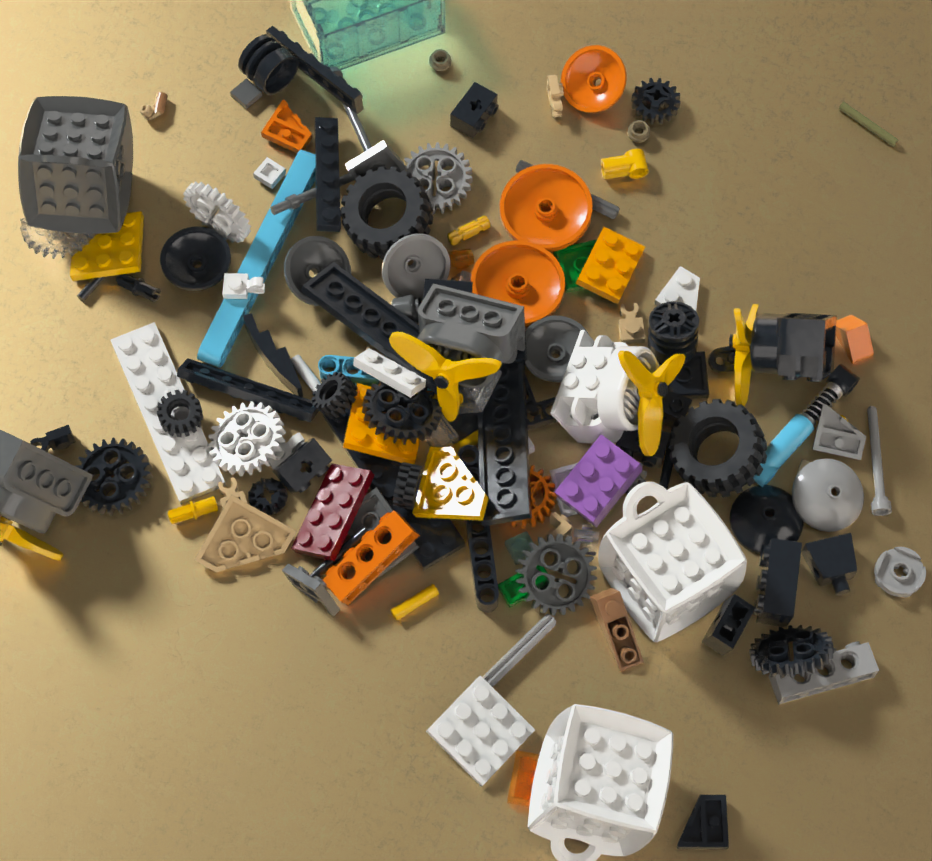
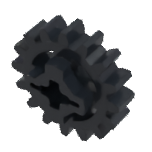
M649 78V83L641 81L640 87L636 86L634 93H632V109H636L635 115H642V121L650 119L652 125L655 120H658L660 125L663 124V119L671 121V117L676 116L680 108V93H676L677 87H669L670 81L661 83V78H658L657 82H654L652 78Z

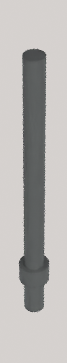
M350 173L340 176V187L354 181L355 178ZM316 187L299 195H290L285 198V201L271 206L272 214L276 215L288 209L294 210L300 207L301 203L315 198Z

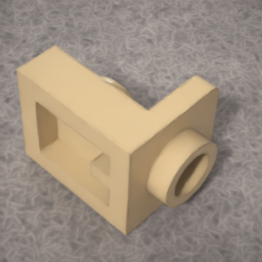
M554 511L550 515V523L554 527L547 534H552L554 540H556L557 534H562L563 541H565L566 537L572 534L571 522L563 514L559 515ZM547 534L544 537L545 542H547Z

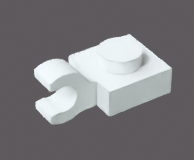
M224 273L222 292L224 299H247L248 293L264 294L265 284H263L262 277H253L249 280L248 274Z
M300 432L293 435L287 443L279 444L283 450L280 452L275 451L274 454L277 460L271 458L268 460L272 469H275L305 443V439Z

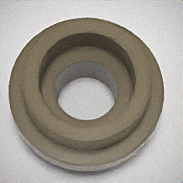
M443 49L435 50L429 58V64L436 71L447 70L451 66V56Z
M637 120L629 125L627 134L634 142H644L650 136V128L646 122Z

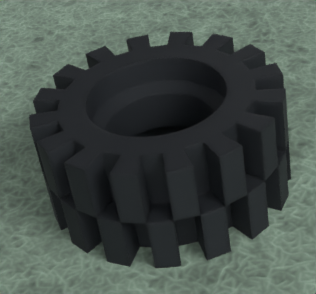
M333 372V375H327L326 380L324 378L321 380V385L317 384L315 387L317 391H313L312 394L314 396L312 398L313 406L330 419H333V417L338 418L340 413L342 415L345 414V409L352 407L350 403L355 402L354 396L358 394L356 384L342 372Z
M175 390V395H172L171 391L168 392V398L166 399L163 396L161 398L162 404L158 403L157 406L160 424L165 432L168 431L171 436L176 433L177 437H181V433H185L186 437L190 436L189 431L195 433L197 431L196 426L200 428L201 420H203L200 402L193 393L188 395L187 390H183L182 394H180L179 390ZM184 406L188 408L189 415L186 419L176 421L171 417V412L176 407Z
M402 462L394 489L393 506L413 510L422 478V466Z

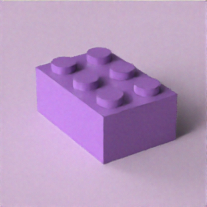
M601 434L555 490V494L561 501L597 528L643 470L639 462Z

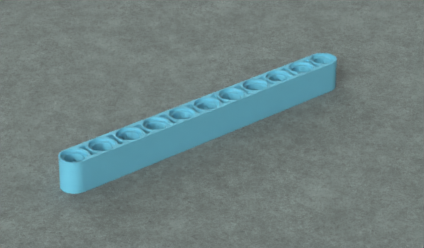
M302 149L299 150L271 206L285 201V198L290 195H299L312 188L316 180L315 154ZM301 203L300 207L294 210L288 209L276 215H273L271 209H269L237 273L248 274L249 280L253 277H262L264 284L304 203ZM248 293L247 299L223 300L197 353L198 360L218 368L223 366L244 324L243 316L249 314L258 294Z

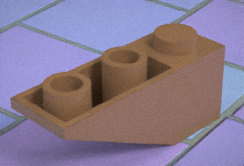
M610 588L591 595L590 600L596 618L619 671L644 663L620 591Z

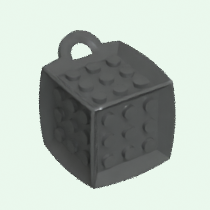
M36 97L28 110L23 124L18 155L19 194L27 225L68 233L102 234L119 232L128 210L132 186L133 134L128 106L119 102L89 97Z

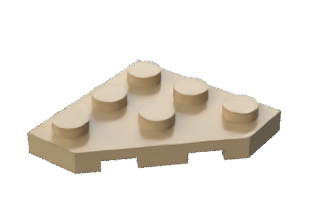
M231 495L198 552L195 561L215 572H220L285 553L297 531Z

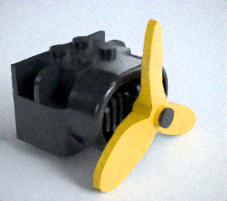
M753 304L748 320L745 323L741 309L734 308L736 334H730L729 348L736 349L734 371L737 406L741 404L745 407L747 403L751 370L755 373L778 374L782 376L783 380H797L800 377H807L806 381L821 382V380L829 376L834 371L837 315L764 313L756 317L759 304Z

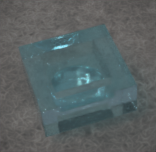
M528 531L505 540V546L515 565L519 564L518 559H526L522 552L523 550L529 552L532 550L529 543H533Z

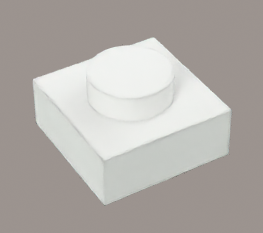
M267 157L253 175L256 180L273 189L286 174V169Z

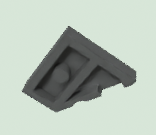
M289 563L285 566L282 572L293 586L315 603L318 601L322 602L328 613L333 617L339 612L340 608L325 589L327 584L318 576L312 578L301 566L296 568Z

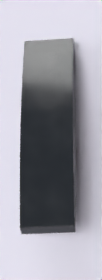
M252 313L244 315L245 328L265 364L293 394L303 397L302 386L286 346L276 350L269 330L259 333Z

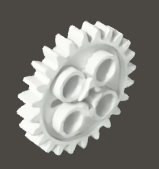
M195 181L183 193L185 196L183 200L186 201L185 205L191 208L189 211L196 216L195 219L202 221L201 225L218 232L225 240L229 239L232 243L234 241L237 243L243 242L251 232V226L248 224L249 220L244 217L246 214L239 210V206L233 204L232 199H227L225 193L220 194L216 187L213 190L209 184L205 186L202 182L197 183Z
M251 401L249 407L241 403V407L238 410L235 406H232V413L229 414L224 411L225 418H217L219 426L211 427L215 434L208 435L212 441L208 443V447L211 449L209 454L214 456L213 461L224 472L228 470L231 475H234L237 471L240 476H243L245 470L249 475H252L255 468L261 472V465L270 466L268 461L270 458L277 460L274 453L275 451H282L283 449L279 444L286 441L282 436L286 434L283 428L284 423L279 415L270 406L265 408L261 402L256 406Z

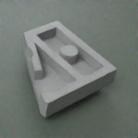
M822 404L812 449L861 460L866 436L827 404Z

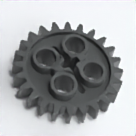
M547 534V542L542 537H538L539 545L530 542L529 545L532 550L530 552L522 551L526 559H518L523 568L515 570V572L522 574V577L517 579L516 582L523 583L524 585L518 591L520 593H528L524 601L534 600L532 608L536 609L541 605V613L545 614L548 608L550 615L554 616L557 609L561 615L566 614V608L571 612H575V603L579 606H584L581 598L590 599V595L586 592L587 589L595 590V587L590 584V580L597 579L596 576L591 575V571L596 570L597 567L589 565V562L594 557L585 556L589 550L588 548L579 549L581 541L577 540L572 544V536H567L565 541H563L562 534H557L556 540H554L552 534ZM551 551L554 555V561L552 564L546 565L544 555ZM574 560L577 563V570L570 574L567 570V564ZM539 565L553 571L558 570V573L574 578L577 582L574 584L564 579L555 578L553 575L537 570L536 566ZM543 575L546 584L543 588L538 589L535 585V580L538 576ZM562 584H566L569 588V592L565 597H561L558 592Z

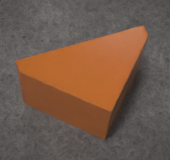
M853 315L837 320L836 337L851 363L853 364L873 356L874 352L867 323Z

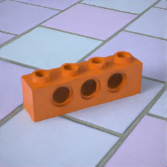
M393 510L391 513L388 512L383 515L379 520L380 524L374 530L367 531L362 536V541L355 548H350L344 554V559L338 565L330 567L325 573L326 576L322 580L342 603L349 605L420 536L396 511ZM391 533L392 538L390 542L383 544V537ZM373 550V558L366 562V553ZM355 568V576L352 579H347L348 571Z

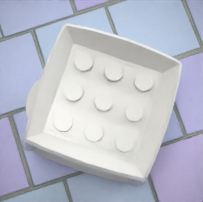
M643 482L636 485L624 500V517L605 533L599 546V567L611 588L620 591L627 612L645 634L656 643L693 624L730 597L741 585L747 567V559L725 523L704 497L688 482L676 485L668 490L655 482ZM653 496L657 499L658 503L639 515L637 514L638 502L643 497Z
M574 704L562 711L551 723L540 751L531 791L528 829L550 840L551 851L558 861H596L601 854L628 856L644 848L656 835L664 811L672 767V731L625 713L593 706ZM565 838L575 839L588 843L589 847L582 853H571L566 849L564 841Z

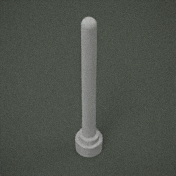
M870 406L867 409L875 488V497L871 503L873 515L885 516L892 513L891 501L885 496L877 408Z

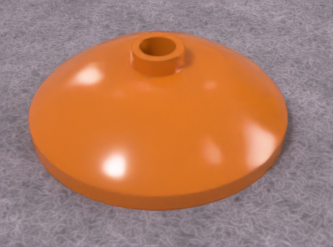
M600 45L586 46L576 51L567 60L561 75V83L566 100L574 108L586 113H598L612 107L622 96L627 81L626 68L622 59L613 50ZM601 79V84L596 86V80Z

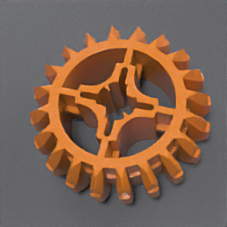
M534 465L530 467L532 518L512 521L513 528L517 526V523H522L521 527L523 529L526 528V523H530L534 528L536 520L543 524L545 521L544 516L550 517L552 513L550 509L555 508L556 503L553 501L557 499V495L553 492L555 484L550 483V475L543 477V469L535 472ZM541 490L544 499L537 507L534 497Z

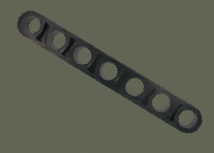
M465 445L460 448L458 456L480 485L479 450L473 445ZM465 457H472L475 460L469 463L463 459ZM465 520L476 605L480 611L489 613L497 608L499 597L490 525L483 526L481 520ZM480 524L484 529L475 531L472 529V526ZM479 547L485 548L487 552L483 555L477 554L475 550ZM480 571H487L491 575L488 578H481L478 573ZM489 594L494 599L490 602H485L481 597Z

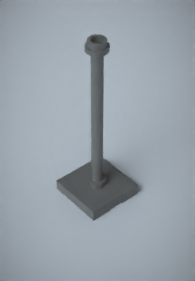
M330 67L334 74L338 77H343V73L338 67ZM343 104L364 150L362 154L345 164L349 173L356 179L359 175L361 177L367 175L366 171L370 169L378 171V167L386 166L388 170L392 166L399 167L401 172L406 170L403 161L385 140L373 147L371 146L358 115Z

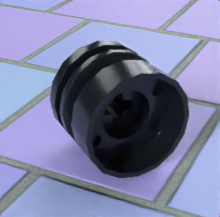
M269 34L260 35L252 40L243 50L238 62L239 71L246 75L248 79L254 81L255 85L267 95H275L286 88L296 75L299 66L298 59L288 50L282 48V45Z
M674 301L662 303L653 309L649 316L648 348L655 355L657 362L663 364L674 354H684V364L693 359L698 347L699 317L697 312L685 303Z

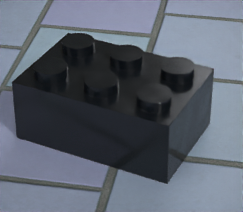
M772 538L768 545H764L763 552L761 551L759 566L763 567L760 576L758 575L756 590L760 591L757 600L754 602V607L756 608L753 615H757L756 623L787 627L794 617L802 549L801 542Z

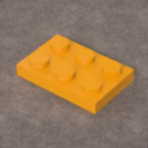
M603 227L575 284L618 304L645 246Z

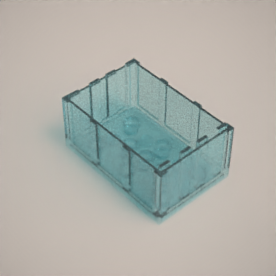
M289 0L290 9L311 53L321 64H326L329 68L335 66L343 70L445 33V0Z

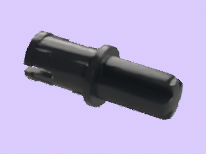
M121 274L116 277L117 284L132 291L134 296L140 295L151 302H156L160 297L155 292L160 294L161 290L145 283V280L142 278L137 279L128 274Z

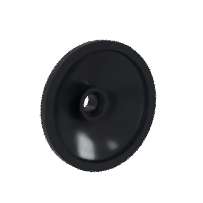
M188 227L174 233L165 242L160 254V264L165 277L173 285L184 290L200 291L216 285L224 278V273H227L230 268L231 252L227 241L218 232L206 227ZM197 264L201 265L199 268H194Z
M758 485L748 488L735 499L730 510L729 522L734 537L744 548L759 555L761 551L763 552L764 545H768L772 538L797 542L804 526V521L800 518L794 507L792 495L776 486L764 485V487ZM770 511L773 516L768 517L765 512Z

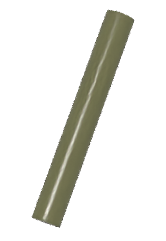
M842 102L839 106V110L892 147L897 144L898 139L847 103Z

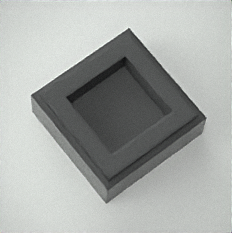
M247 78L230 92L231 97L246 110L263 96L262 91Z

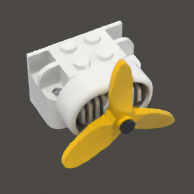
M581 330L550 414L578 443L593 444L601 434L612 443H615L621 438L623 431L638 429L642 453L645 456H653L658 449L663 419L662 397L667 395L668 385L680 372L685 361V355L674 354L658 368L655 355L647 347L627 346L623 342H613L607 335H599L594 341L585 330Z

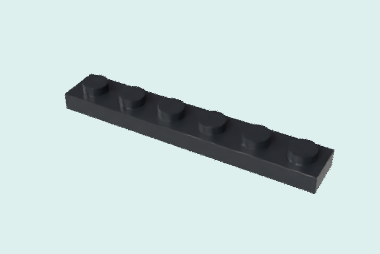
M274 26L266 30V33L280 43L282 48L288 50L298 59V68L356 114L364 110L363 96L357 88H352L343 77H338L334 74L329 66L321 64L312 53H307L303 50L298 42L294 43L284 31H279Z
M315 117L317 231L340 232L338 118Z
M189 358L178 368L177 377L185 379L187 382L203 385L210 390L220 391L234 398H241L249 402L253 401L257 406L261 402L264 407L270 406L278 413L294 416L301 421L311 422L319 412L313 406L312 400Z

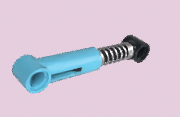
M839 364L828 377L823 391H820L815 400H812L811 404L807 405V409H804L803 413L796 414L767 446L765 451L767 455L766 463L760 464L763 471L760 476L755 475L753 477L758 485L761 487L767 485L778 469L814 431L815 421H819L822 404L832 407V403H836V400L841 396L846 397L860 380L857 375L842 364Z

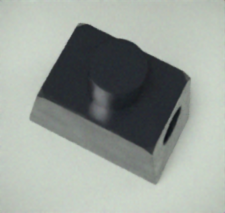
M851 533L805 543L801 552L818 585L832 584L837 596L850 592L847 580L852 579L857 572Z

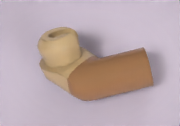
M158 92L155 104L152 106H142L140 110L141 115L147 120H153L165 112L168 95L164 92Z

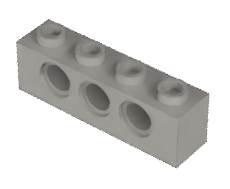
M859 641L846 645L845 649L838 651L834 648L833 659H829L830 664H823V667L827 669L829 674L826 676L821 675L816 668L814 669V674L805 672L804 682H797L790 675H786L781 679L779 674L774 677H770L769 674L778 705L874 678L879 672V668L869 642L860 644ZM841 660L849 661L852 664V668L847 669L843 667Z

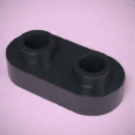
M727 346L713 350L708 357L709 367L718 373L734 371L736 349ZM717 357L723 359V365L716 363Z

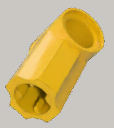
M632 149L622 156L601 159V170L604 179L623 176L639 179L649 173L642 149Z

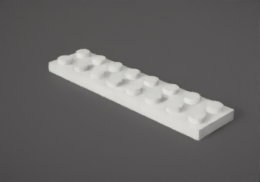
M155 322L111 339L112 346L180 504L219 489V482L223 483V487L226 486L218 465L213 461L214 456L209 454L211 449L208 447V442L201 426L200 428L196 426L197 431L195 433L189 431L190 436L186 437L185 433H181V437H177L176 433L171 436L168 431L165 432L160 424L157 406L158 403L162 404L161 398L164 396L167 399V393L170 391L172 395H175V390H179L180 394H182L184 388L179 377H177L176 369ZM184 406L176 407L171 412V417L176 421L184 420L189 415V409Z

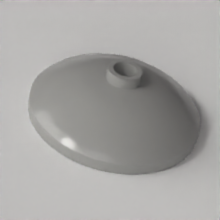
M411 234L399 239L387 251L382 263L383 282L396 298L413 295L416 299L423 301L425 279L447 280L450 272V258L446 248L436 238L427 234ZM410 260H414L412 265H408Z
M826 458L815 460L799 471L792 486V500L798 515L806 524L820 531L835 532L850 526L858 518L864 503V492L860 479L849 466L841 461ZM832 488H834L837 491L836 496L832 495Z

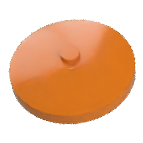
M554 164L534 165L518 172L506 184L500 199L501 222L507 234L514 241L532 242L542 246L549 252L559 251L574 244L586 232L592 217L591 194L585 182L573 171Z
M520 240L506 241L489 248L479 257L471 274L473 294L524 306L525 328L537 320L552 316L560 306L564 295L565 277L560 263L552 253L532 242Z

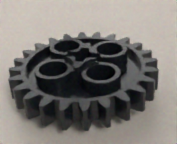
M379 380L378 385L373 383L371 390L367 389L362 403V413L365 414L364 421H369L368 428L376 427L375 435L383 433L384 440L392 437L393 443H396L398 439H401L403 445H406L407 439L416 444L417 437L424 441L426 435L432 436L433 430H437L440 422L442 407L438 406V399H433L434 392L427 393L428 387L426 386L410 398Z
M112 438L110 444H107L105 439H103L101 447L94 443V450L92 452L85 449L88 455L86 458H78L82 465H75L92 475L100 474L98 479L89 483L81 502L85 507L89 505V509L92 512L97 509L100 515H103L106 509L110 516H113L115 509L120 514H123V507L125 506L132 510L131 503L133 501L140 504L139 495L147 496L143 489L151 488V484L147 481L153 478V475L149 472L152 469L151 464L147 462L149 458L146 454H143L141 447L136 448L132 441L127 445L124 438L121 439L119 444L115 438ZM118 457L116 462L109 464L111 459ZM134 473L130 479H125L127 474ZM116 489L112 496H107L109 491Z
M789 625L788 629L779 627V631L770 629L769 635L762 633L761 638H755V643L750 644L751 649H749L751 664L755 666L756 671L761 670L763 675L770 673V677L779 674L781 679L786 675L794 678L796 674L804 677L805 672L814 674L815 668L822 670L823 664H830L829 659H833L834 653L832 638L828 636L827 632L821 633L820 628L813 630L812 626L804 629L802 625H799L797 628ZM793 641L794 661H790L789 642Z

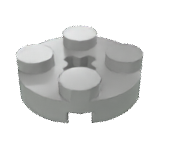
M894 547V549L883 552L878 558L874 568L875 583L890 595L910 597L924 583L926 568L925 566L923 567V563L920 561L921 557L915 551L906 547ZM899 566L903 567V572L906 576H897L894 569H898Z

